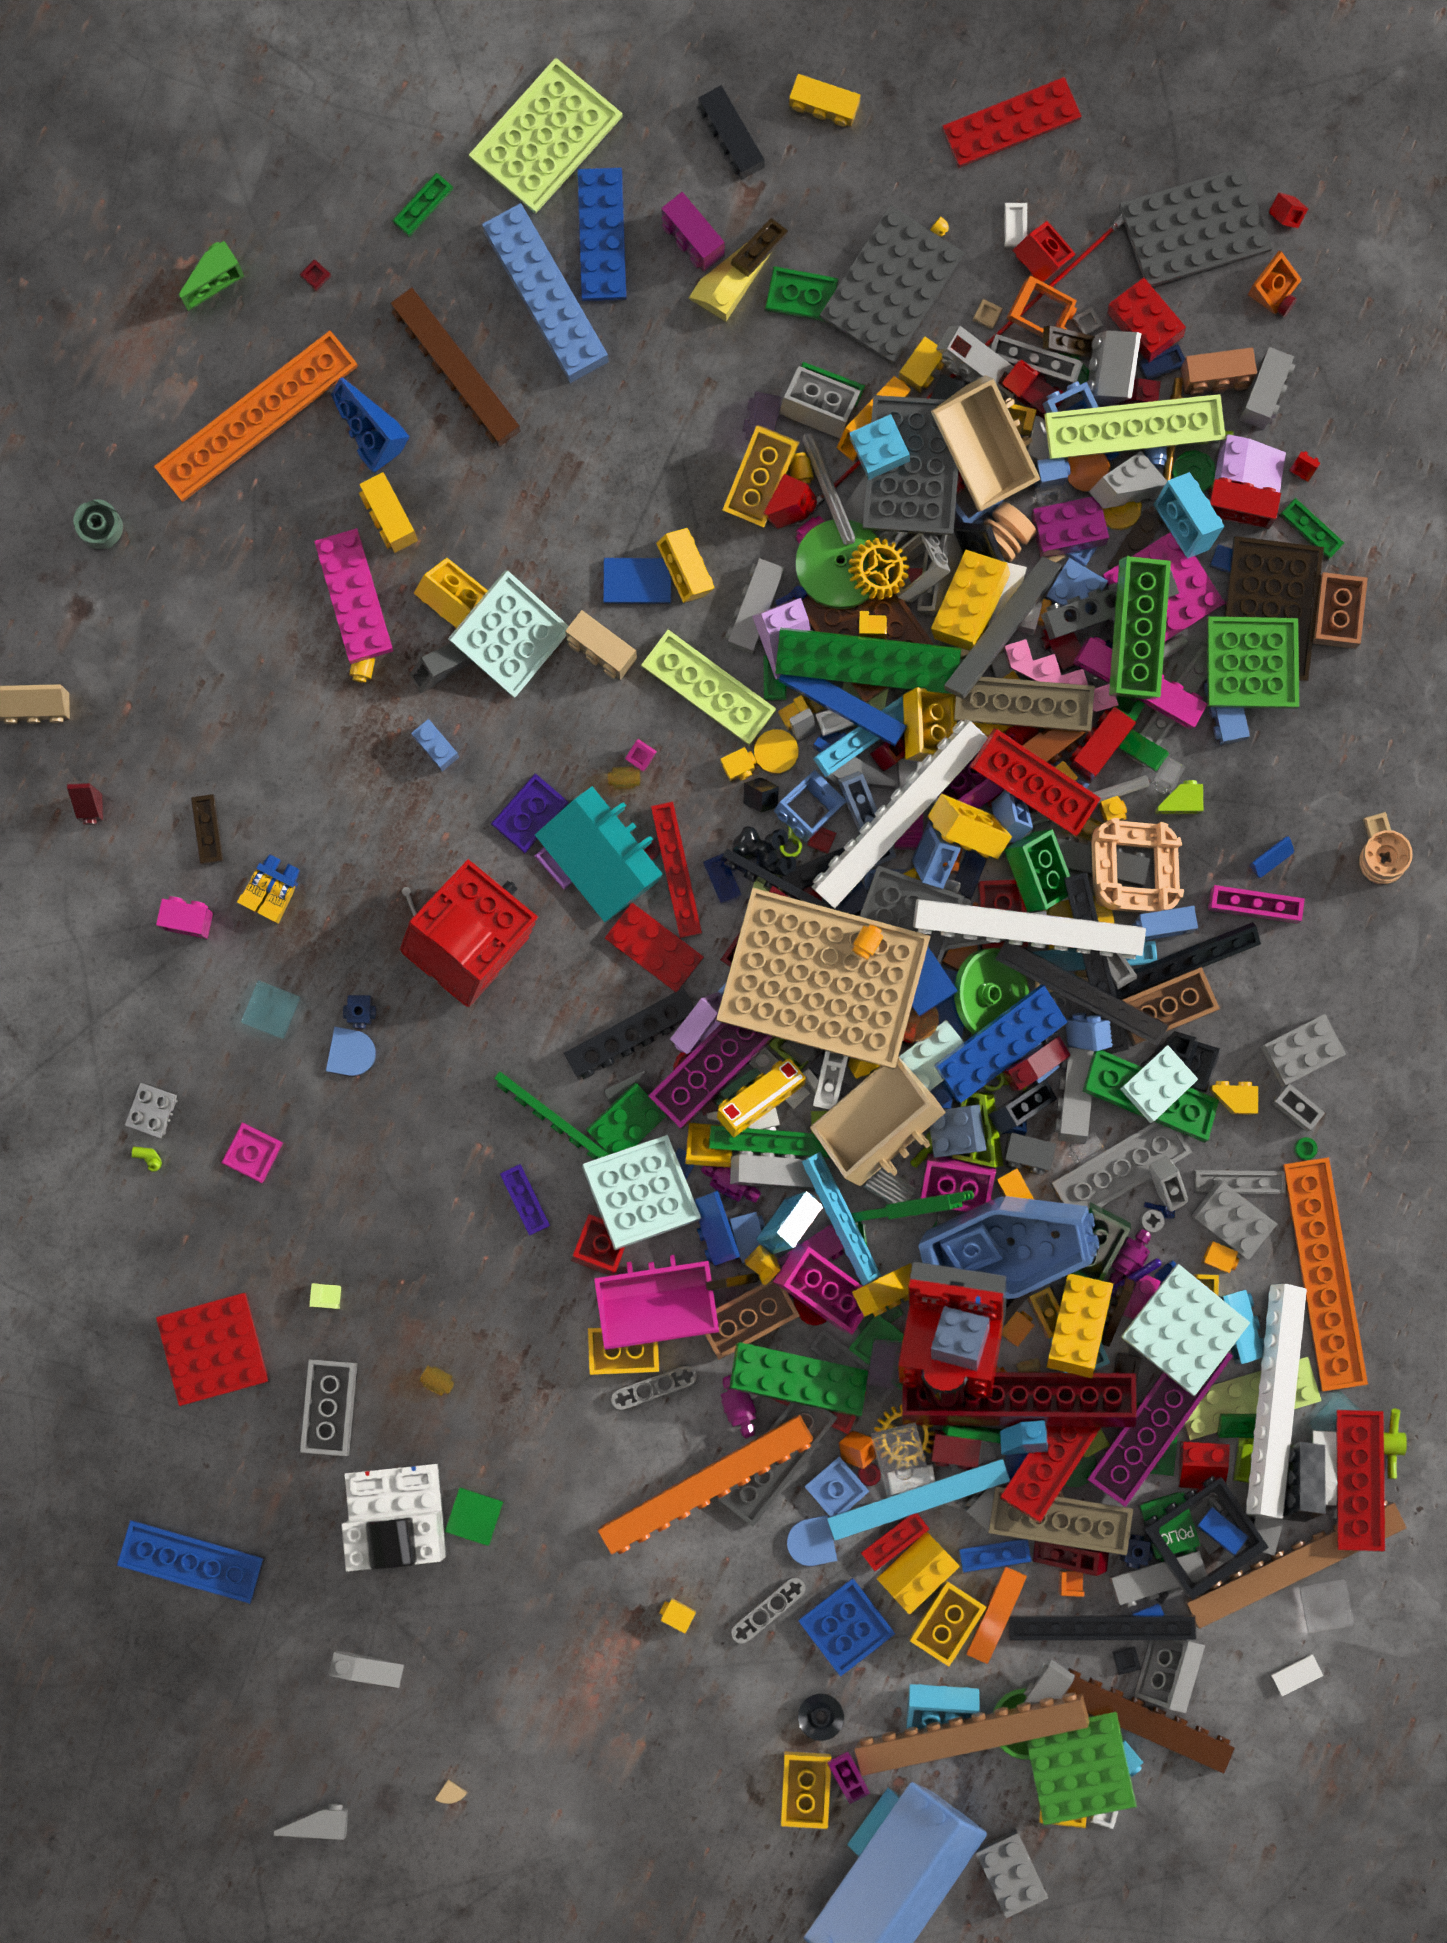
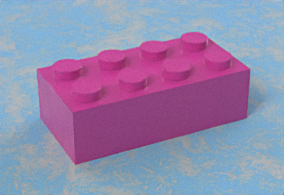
M797 1243L773 1282L840 1331L853 1335L864 1316L852 1291L862 1287V1285L810 1247Z

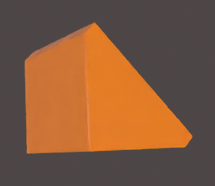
M1278 251L1252 285L1248 296L1270 312L1276 314L1283 300L1295 290L1302 279L1282 251Z

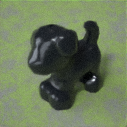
M746 826L743 827L741 833L733 841L732 851L747 860L755 857L758 866L774 875L787 876L796 869L795 857L788 856L781 860L777 858V849L788 842V834L784 829L774 830L765 837V840H761L754 827Z

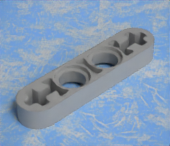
M682 1366L618 1389L613 1393L611 1401L615 1408L624 1410L694 1384L697 1374L691 1366ZM684 1369L693 1373V1376L690 1377V1382L687 1383L685 1379L678 1381L680 1386L675 1387L672 1373L676 1372V1377L681 1376ZM668 1377L672 1382L671 1388L665 1391L660 1389L658 1386L660 1378ZM640 1385L649 1387L650 1395L647 1398H640L637 1395V1388ZM633 1388V1395L637 1402L632 1403V1398L625 1401V1406L615 1402V1399L618 1398V1393L626 1396L630 1394L628 1389Z
M797 1577L788 1579L732 1627L731 1631L734 1641L740 1644L750 1641L801 1598L805 1593L803 1580ZM799 1582L801 1584L799 1587L800 1593H791L789 1597L792 1600L788 1602L786 1596L780 1591L785 1589L787 1593L791 1589L790 1583L797 1584ZM779 1596L784 1600V1605L781 1609L776 1610L772 1608L770 1602L773 1597ZM762 1611L765 1613L766 1621L763 1624H756L753 1621L755 1612ZM749 1619L751 1625L756 1630L752 1632L750 1628L746 1631L747 1637L745 1639L742 1636L737 1638L738 1631L736 1629L738 1627L744 1629L748 1625L744 1621Z

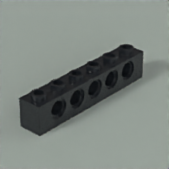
M682 988L566 1051L564 1055L577 1079L582 1077L584 1080L595 1074L594 1069L600 1066L604 1069L614 1064L616 1057L622 1055L625 1058L635 1052L633 1048L640 1044L645 1047L655 1041L653 1037L661 1033L665 1036L675 1030L673 1026L683 1023L694 1006L685 989ZM668 1008H675L678 1011V1016L675 1019L670 1020L666 1018L665 1011ZM648 1019H655L658 1022L655 1030L646 1029L645 1022ZM633 1029L637 1031L638 1037L635 1041H628L625 1038V1033L628 1030ZM610 1040L618 1043V1048L614 1052H608L605 1049V1044ZM589 1051H594L598 1054V1059L594 1063H588L585 1060V1055Z

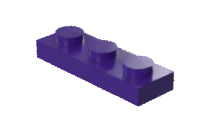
M521 1164L500 1173L529 1236L549 1227L550 1224Z

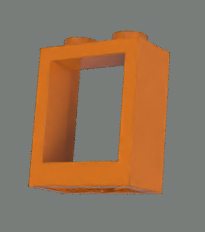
M1032 276L1027 277L1006 319L1043 338V328L1020 317L1034 289L1065 306L1055 327L1067 329L1064 326L1067 320H1071L1075 315L1077 308L1074 306L1077 300Z

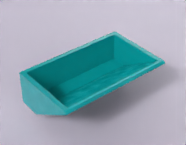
M591 786L568 804L540 829L535 836L601 919L607 922L656 885L663 874L644 851L652 843L653 838L649 836L638 844L630 834L637 826L631 823L625 827L617 816L625 810V803L623 802L611 810L594 787Z

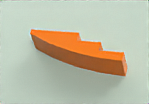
M1005 1566L966 1655L988 1664L1027 1578L1026 1575Z

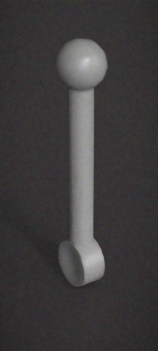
M404 887L402 894L407 898L412 914L415 916L417 912L410 896L411 890L408 887Z

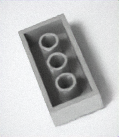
M309 1359L301 1453L349 1455L357 1363Z

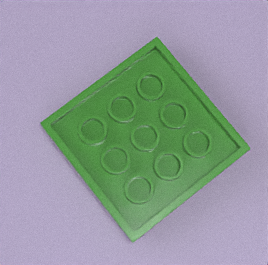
M1208 616V707L1298 709V618Z
M1117 1712L1089 1717L1088 1728L1027 1740L1044 1825L1137 1807Z

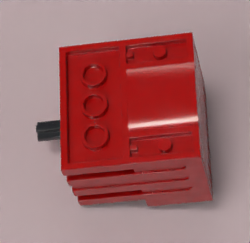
M467 859L409 921L400 951L429 977L432 976L437 980V983L466 1007H470L495 980L500 970L528 941L538 916L512 896L518 889L512 881L509 882L507 880L503 886H500Z

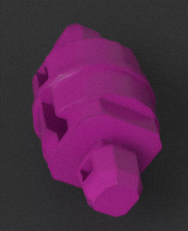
M703 1165L701 1168L703 1174L712 1177L709 1185L722 1193L723 1196H727L737 1202H740L744 1196L746 1197L745 1199L751 1202H757L761 1195V1192L754 1186L730 1184V1167L718 1168L717 1166Z
M1144 1229L1139 1230L1135 1235V1240L1130 1237L1126 1238L1111 1265L1115 1273L1111 1274L1108 1283L1115 1285L1144 1266L1150 1253L1145 1247V1244L1148 1245L1151 1239V1234Z
M731 1375L722 1380L724 1389L728 1391L721 1394L724 1413H726L732 1427L741 1426L739 1430L742 1436L747 1439L755 1435L754 1424L750 1423V1421L757 1419L756 1409L753 1404L754 1400L751 1399L750 1393L729 1389Z

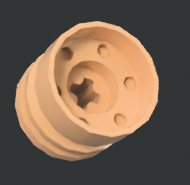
M1001 502L992 512L995 521L986 519L984 525H991L1004 560L1012 562L1015 558V553L1019 554L1021 552L1018 542L1024 545L1028 544L1037 534V530L1030 520L1017 508L1007 502Z
M1384 830L1374 834L1363 847L1359 856V866L1363 875L1369 881L1376 884H1390L1397 881L1408 869L1412 861V847L1410 842L1396 831ZM1383 856L1388 858L1384 864L1380 862Z

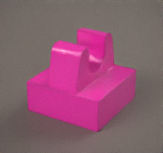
M638 739L625 759L640 770L645 771L657 751Z

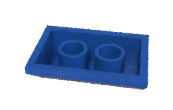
M718 1191L695 1199V1204L701 1216L699 1220L701 1227L697 1228L700 1240L706 1241L708 1249L704 1250L707 1261L709 1263L713 1262L714 1266L740 1258Z

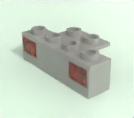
M949 326L936 350L942 353L943 360L941 362L948 366L947 370L955 375H960L964 378L963 381L968 384L987 375L994 379L1002 398H1013L1015 393L1003 385V381L1014 366L961 326Z

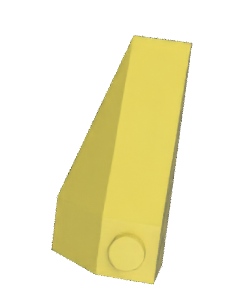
M746 244L701 278L689 296L690 300L725 322L767 260L766 258L749 277L731 265L732 259Z

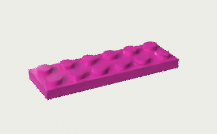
M352 529L314 541L350 664L393 652L358 529Z

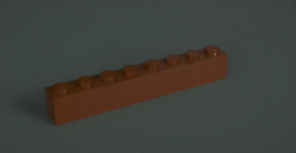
M411 287L392 301V316L398 323L403 322L406 326L404 331L411 340L414 338L420 344L417 347L422 355L431 358L433 361L431 366L438 375L442 373L445 376V384L451 392L455 390L460 396L458 400L465 409L469 407L473 413L471 417L478 426L483 425L486 429L485 435L492 444L496 442L501 447L521 432L519 424L415 290Z
M1068 1668V1671L1075 1676L1065 1694L1073 1692L1076 1695L1082 1694L1087 1713L1099 1716L1117 1712L1120 1728L1223 1774L1225 1773L1235 1747L1230 1745V1739L1219 1734L1217 1738L1208 1735L1209 1730L1199 1725H1196V1728H1192L1187 1725V1720L1175 1715L1174 1719L1166 1716L1167 1711L1154 1706L1153 1709L1145 1707V1701L1134 1696L1131 1700L1123 1697L1124 1692L1114 1687L1107 1690L1102 1687V1682L1091 1677L1087 1681L1080 1677L1082 1673Z

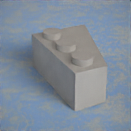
M1140 451L1103 476L1089 493L1105 509L1122 506L1132 501L1138 503L1149 498L1150 500H1155L1158 498L1167 480Z

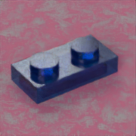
M724 853L703 861L720 904L742 895L732 871L723 865L724 862L721 861Z

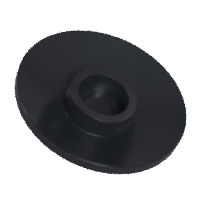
M823 1693L814 1694L805 1699L798 1711V1723L803 1733L809 1738L817 1741L829 1740L840 1732L844 1723V1711L841 1704L834 1697ZM823 1712L825 1718L818 1720L816 1718L817 1713Z

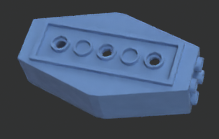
M1010 1196L997 1197L927 1230L919 1243L922 1263L956 1268L940 1245V1240L982 1222L1001 1250L1003 1259L974 1271L1006 1276V1299L1021 1297L1090 1265L1094 1256H1096V1250L1099 1249L1098 1237L1093 1235L1092 1227H1094V1217L1092 1213L1088 1212L1087 1206ZM1058 1231L1060 1233V1236L1058 1238H1054L1051 1232ZM1012 1237L1015 1243L1013 1245L1008 1244L1007 1238Z

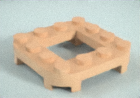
M1113 818L1094 830L1091 841L1093 891L1096 903L1099 906L1115 911L1151 913L1170 910L1178 904L1184 893V889H1180L1178 860V848L1182 846L1181 838H1177L1175 833L1167 827V823L1148 824L1119 821V818ZM1116 845L1154 848L1155 889L1122 887L1121 884L1117 883Z

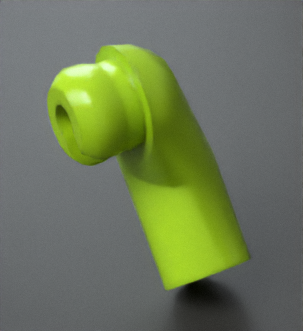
M133 1146L132 1158L144 1159L151 1172H156L161 1168V1158L154 1149Z

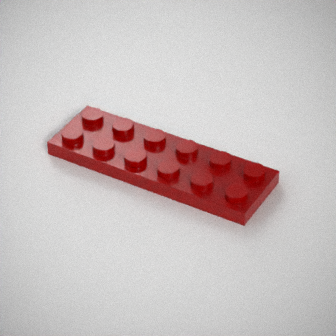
M1063 77L942 126V130L956 163L961 168L1081 120L1082 116L1067 81Z
M993 728L970 765V768L1076 837L1101 799L996 728Z
M1337 1410V1550L1385 1552L1384 1411Z
M1046 1426L1048 1451L1028 1453L1000 1499L1040 1524L1102 1427Z

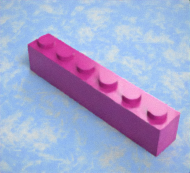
M1090 637L1085 640L1073 663L1110 684L1112 649L1105 645L1106 642L1098 637ZM1163 674L1160 698L1153 700L1135 698L1189 730L1195 728L1207 706V703L1202 701L1203 697L1194 692L1190 694L1184 691V687L1175 681L1170 683L1163 679Z

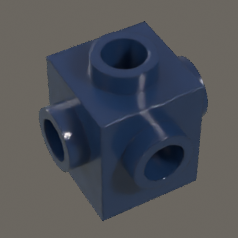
M348 995L347 1005L343 1006V1019H347V1023L352 1024V1028L365 1029L366 1025H372V1019H376V1006H372L373 997L370 995ZM362 1009V1014L357 1015V1011Z
M1131 1534L1127 1555L1118 1554L1120 1556L1119 1560L1127 1562L1126 1567L1140 1569V1565H1148V1560L1151 1561L1153 1547H1150L1151 1542L1144 1540L1145 1536ZM1136 1548H1140L1139 1555L1136 1557L1134 1555V1550Z

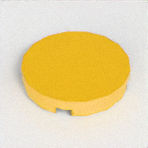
M1132 501L1122 506L1102 508L1106 526L1112 530L1119 531L1129 529L1137 522L1141 515V502L1135 503Z
M772 729L764 732L754 746V756L758 766L770 774L788 772L798 759L799 747L796 739L790 733L781 729Z

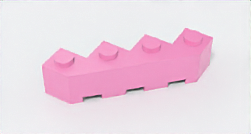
M1026 639L1003 647L1009 668L1033 681L1088 685L1083 669L1061 675L1055 654L1033 661ZM1110 684L1094 689L1093 712L1118 705L1116 696L1109 695Z

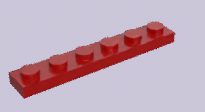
M673 802L651 806L679 937L681 939L700 935L702 931Z

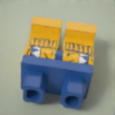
M269 854L263 864H258L256 871L252 875L245 891L240 895L237 903L279 924L298 885L296 880L300 870L288 864L283 875L276 870L281 860Z

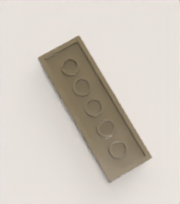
M980 677L964 700L956 696L954 721H964L967 719L973 723L1091 732L1095 686Z
M995 1486L988 1533L1127 1555L1133 1515L1132 1508L1057 1496L1039 1524L1000 1499L1006 1488Z

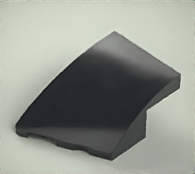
M1174 1031L1167 1038L1166 1042L1157 1047L1155 1052L1140 1065V1067H1144L1168 1045L1198 1078L1190 1088L1207 1093L1221 1049L1198 1042L1194 1036Z

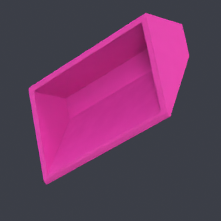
M670 1255L671 1267L655 1269L654 1262H648L649 1270L633 1272L632 1263L627 1262L628 1273L594 1278L604 1349L719 1332L714 1292L706 1288V1282L712 1281L709 1261L676 1266L675 1256Z

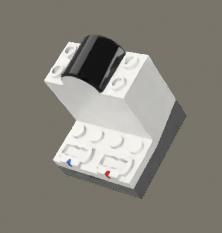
M439 1463L345 1473L349 1520L342 1524L346 1571L385 1569L441 1562L448 1556Z

